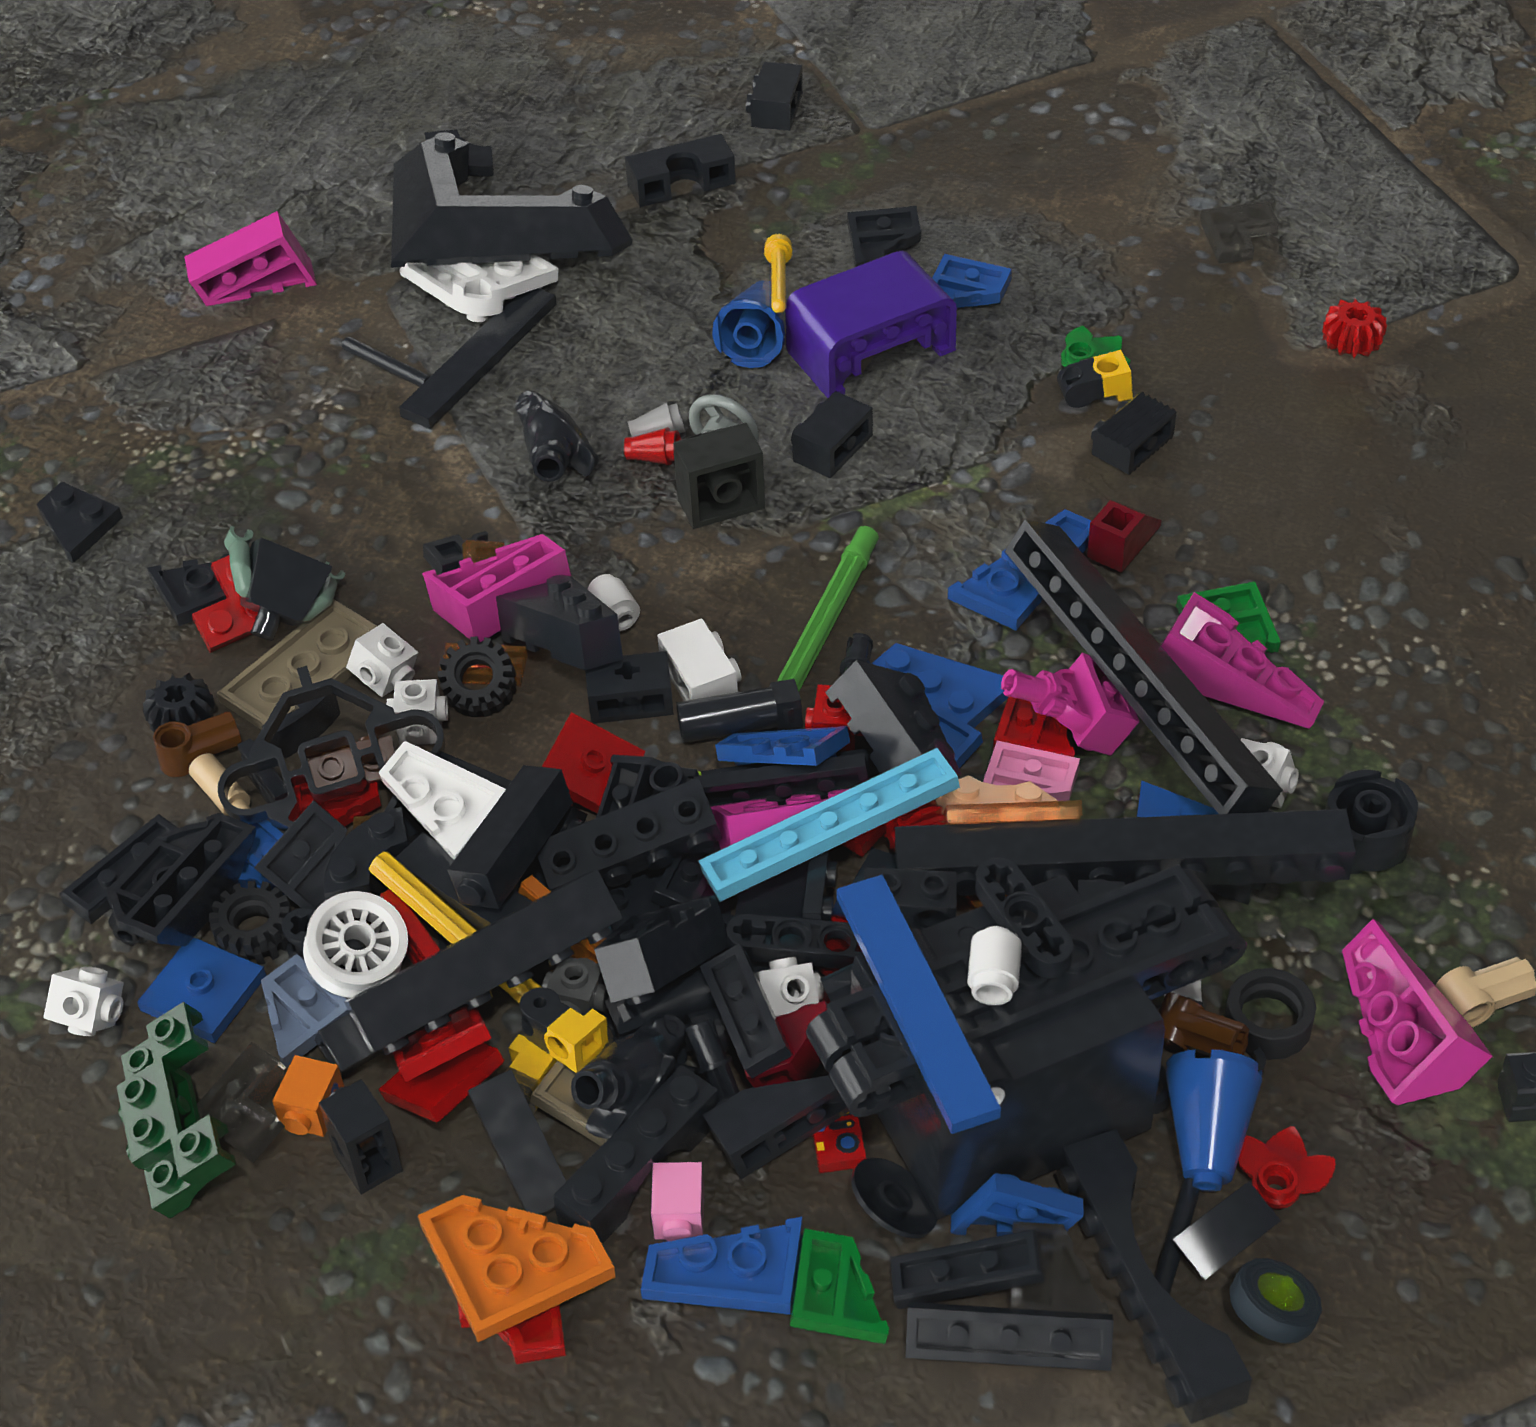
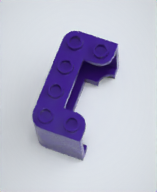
M897 251L804 286L791 293L786 301L785 309L786 351L827 398L834 391L845 395L843 383L851 373L854 376L861 374V360L916 338L924 349L932 345L933 350L940 357L956 351V303L907 252Z

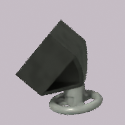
M715 394L699 397L692 403L688 414L690 427L695 435L673 443L677 497L693 529L765 509L763 451L758 444V428L755 420L741 404L733 399ZM719 407L735 414L742 421V424L734 423L730 418L724 416ZM703 408L711 417L704 427L700 421V412Z

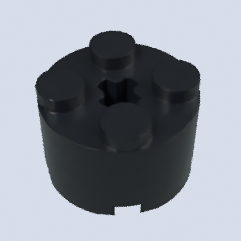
M1358 770L1343 775L1335 782V786L1327 799L1325 810L1346 809L1356 851L1351 874H1359L1363 871H1382L1403 863L1410 847L1418 811L1416 796L1406 783L1398 778H1395V782L1382 778V772Z

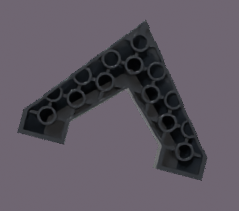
M442 132L436 134L435 137L420 143L394 163L391 268L405 267V264L409 262H422L426 266L469 262L473 264L529 261L530 254L549 253L550 259L578 258V251L597 250L598 257L613 256L632 245V237L608 197L593 191V188L587 185H576L558 196L459 195L457 186L468 181L469 143L457 139L451 133Z

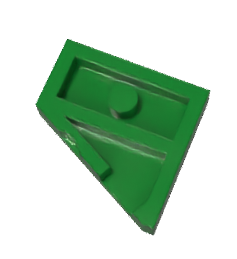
M1255 581L1195 592L1229 613L1238 621L1239 625L1236 627V630L1251 644L1258 640L1267 648L1266 652H1279L1280 638ZM1193 593L1177 597L1176 607L1179 614Z

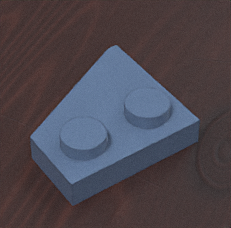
M298 954L261 980L281 1065L285 1069L289 1067L294 1055L303 1056L317 1046L314 1039L319 1030L349 1014L344 1003L347 999L322 988L312 978L305 961Z

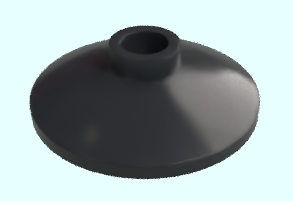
M882 1158L864 1159L854 1168L851 1184L855 1197L865 1212L879 1225L892 1233L907 1238H922L934 1229L938 1219L911 1172L892 1161Z

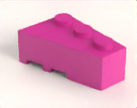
M278 211L184 257L189 283L206 306L251 298V293L271 289L273 293L284 292L283 287L302 283H305L306 287L317 285L311 259Z
M540 534L495 549L496 556L473 563L470 557L459 561L460 568L439 575L436 574L435 569L424 572L423 577L433 611L469 639L470 637L478 636L481 642L484 640V637L490 638L501 630L496 596L546 583V580L552 576H571L566 552L562 547L545 535Z

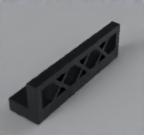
M864 748L836 752V757L827 758L817 766L755 763L701 771L700 776H694V779L699 778L710 807L766 798V802L776 801L778 805H786V799L791 798V795L817 794L820 795L821 800L828 799V792L853 788L870 780L871 759L869 757V749Z

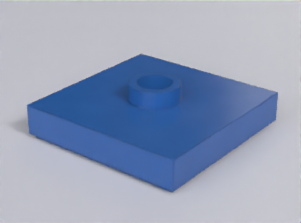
M193 938L186 947H180L137 1003L140 1011L158 1018L180 1003L185 1002L202 1014L203 1021L193 1026L194 1034L215 1043L259 987L261 980L266 977L263 966Z

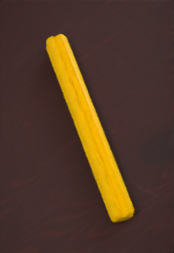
M382 852L372 861L369 867L370 872L451 944L478 931L389 852ZM532 978L512 988H509L506 982L499 985L518 1003H520L521 997L527 991L541 987Z

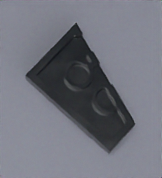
M223 554L221 558H224L229 554ZM197 559L182 561L183 567L163 571L161 565L147 567L152 583L178 626L193 621L192 613L227 599L211 569L212 562L198 564Z

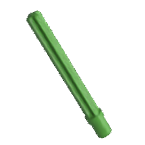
M868 526L859 527L852 541L843 551L841 562L777 681L795 679L798 691H800L855 583L870 561V555L879 540V535L873 528Z

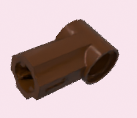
M230 711L188 726L181 722H168L159 726L153 735L160 770L170 777H182L189 774L191 763L202 754L210 753L214 755L236 747L237 744L242 742L235 719Z
M1171 992L1165 995L1159 1009L1165 1026L1164 1047L1177 1052L1187 1051L1188 1049L1195 1050V1052L1211 1057V1049L1244 1055L1248 1046L1249 1028L1244 1023L1206 1011L1203 1006L1182 995Z

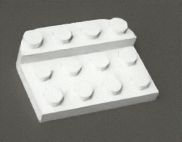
M530 254L529 261L473 264L469 262L426 266L422 262H409L405 264V267H400V275L445 303V305L467 314L468 320L483 322L488 319V316L503 312V300L513 299L517 295L537 288L541 289L545 285L558 281V268L538 255Z

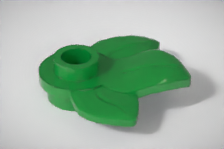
M1077 327L1066 335V347L1061 353V364L1065 367L1084 359L1121 350L1122 336L1093 337L1086 327ZM1124 356L1128 365H1130V359Z

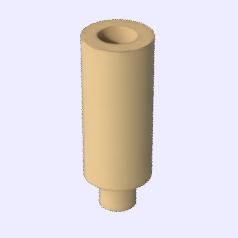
M202 754L191 763L189 774L224 815L229 816L220 802L217 791L219 779L226 769L213 754ZM235 781L228 793L229 803L240 809H251L249 807L250 796Z

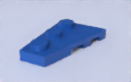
M802 1217L786 1219L785 1225L759 1229V1225L740 1228L741 1233L712 1238L705 1234L649 1245L641 1284L642 1299L791 1314L803 1229Z

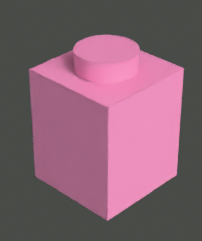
M702 1162L653 1163L651 1217L655 1240L665 1239L673 1241L703 1235L704 1180Z

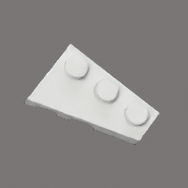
M407 741L401 744L378 772L383 783L453 860H455L506 790Z

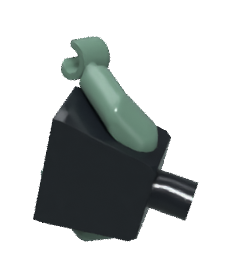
M230 526L224 540V546L229 550L230 568L235 591L241 596L240 605L258 613L251 630L253 635L273 641L280 622L294 626L301 623V621H311L331 606L337 585L345 577L344 571L341 570L334 576L330 573L333 567L329 565L330 562H320L262 537L252 542L251 547H249L253 531L247 529L242 538L235 534V526Z

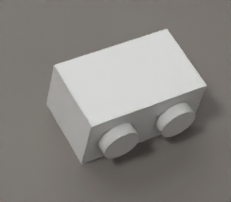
M702 618L657 635L659 652L667 651L670 679L684 701L738 692L737 682L742 679L739 666L734 658H727L719 634L716 631L711 632Z

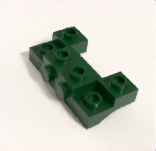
M185 1002L180 1003L146 1025L149 1038L121 1056L126 1080L116 1086L120 1102L118 1113L124 1124L128 1142L126 1153L135 1167L144 1169L152 1209L168 1218H172L188 1208L194 1196L204 1185L236 1165L235 1156L221 1149L219 1144V1138L228 1133L227 1125L211 1115L200 1119L191 1075L180 1069V1067L209 1049L208 1042L194 1034L193 1026L203 1021L202 1014Z

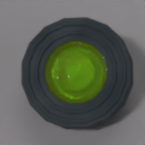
M1255 1258L1245 1263L1235 1276L1229 1290L1231 1304L1238 1317L1253 1331L1267 1339L1280 1343H1298L1308 1337L1316 1327L1322 1313L1321 1298L1313 1284L1296 1269L1270 1258Z

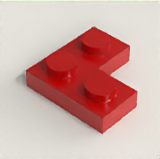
M229 555L211 563V569L227 599L192 613V619L210 653L252 635L251 630L258 614L240 605L241 596L235 591Z

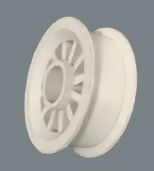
M360 891L340 893L327 899L313 913L308 924L303 946L304 961L310 975L322 988L335 995L352 998L399 973L407 951L408 932L400 913L385 899ZM354 918H360V921H354ZM366 920L372 922V924H367ZM357 939L363 942L366 948L354 950L349 948L345 941ZM341 964L346 966L345 970L340 968L339 966ZM351 968H357V972H352Z

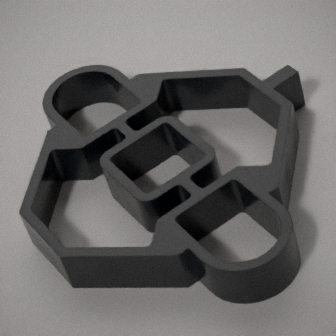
M303 666L297 668L302 687L283 692L249 750L250 759L229 766L221 775L217 788L218 797L224 810L230 817L248 824L269 819L272 826L286 832L294 823L293 821L300 811L294 791L296 785L307 783L312 798L317 802H325L361 791L367 785L363 766L375 761L378 764L379 770H381L385 765L376 738L378 735L410 725L427 726L437 736L435 746L430 753L439 757L441 752L445 750L443 729L438 719L429 712L413 709L395 714L392 707L332 678L312 683L308 667ZM334 694L371 712L365 722L371 746L359 750L357 748L354 736L350 731H338L301 743L298 747V755L302 766L299 769L288 771L281 748L270 744L291 706ZM345 745L350 746L358 775L317 788L309 767L308 757ZM276 766L280 767L288 793L287 798L251 809H240L229 803L228 793L236 780ZM393 795L384 812L401 807V801Z

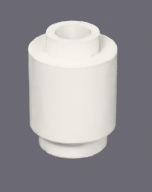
M603 574L592 580L588 590L617 613L619 631L630 628L639 617L640 607L623 581L610 574Z
M987 927L974 934L971 939L968 985L972 989V996L977 1001L988 1005H1001L1009 1002L1019 985L1022 943L1019 937L1004 927Z

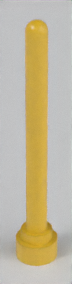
M774 234L765 242L764 255L767 261L771 263V307L775 313H782L786 309V263L792 257V243L787 236Z

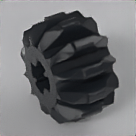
M172 673L170 680H156V687L145 691L146 698L143 703V714L153 732L159 726L173 721L181 722L188 726L213 717L215 712V700L213 694H210L208 685L205 684L203 678L194 679L190 673L185 674L182 678H177Z

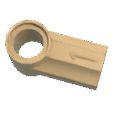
M1518 957L1474 972L1468 966L1457 967L1443 975L1435 985L1472 1028L1489 1019L1496 1009L1536 995L1534 969L1526 959L1521 960Z

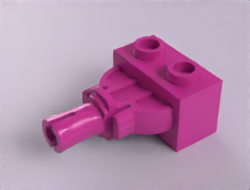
M1081 653L1069 669H1061L1055 673L1042 670L1036 677L1010 669L1002 678L1001 688L1005 690L1003 692L1005 696L1029 701L1035 712L1057 719L1062 725L1072 731L1073 739L1077 746L1087 751H1096L1111 756L1140 722L1134 709L1090 655Z

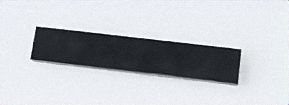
M537 288L510 299L503 306L502 313L494 315L399 406L400 416L431 429L557 305L556 295Z

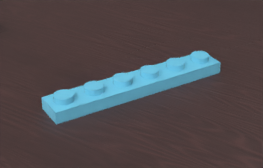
M935 748L699 860L702 873L721 902L960 788L958 776L939 749Z

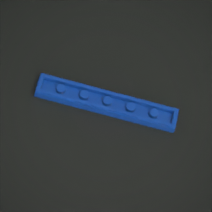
M883 875L837 888V901L951 1134L999 1119L1001 1107Z

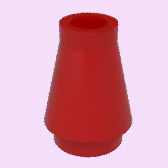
M669 427L635 437H626L624 440L625 457L627 460H641L671 465L672 461H674L673 443L681 440L678 430L671 431Z

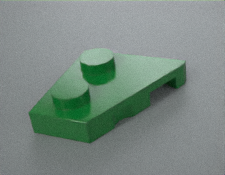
M804 1228L789 1327L885 1344L889 1335V1327L887 1321H882L873 1300L875 1291L869 1276L861 1268V1256L853 1237Z

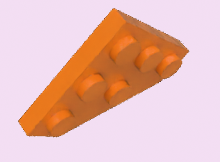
M467 1195L456 1197L418 1215L420 1226L478 1342L616 1277L615 1268L594 1229L574 1224L573 1228L551 1223L547 1221V1217L544 1215L509 1207L505 1211L483 1205L481 1199Z

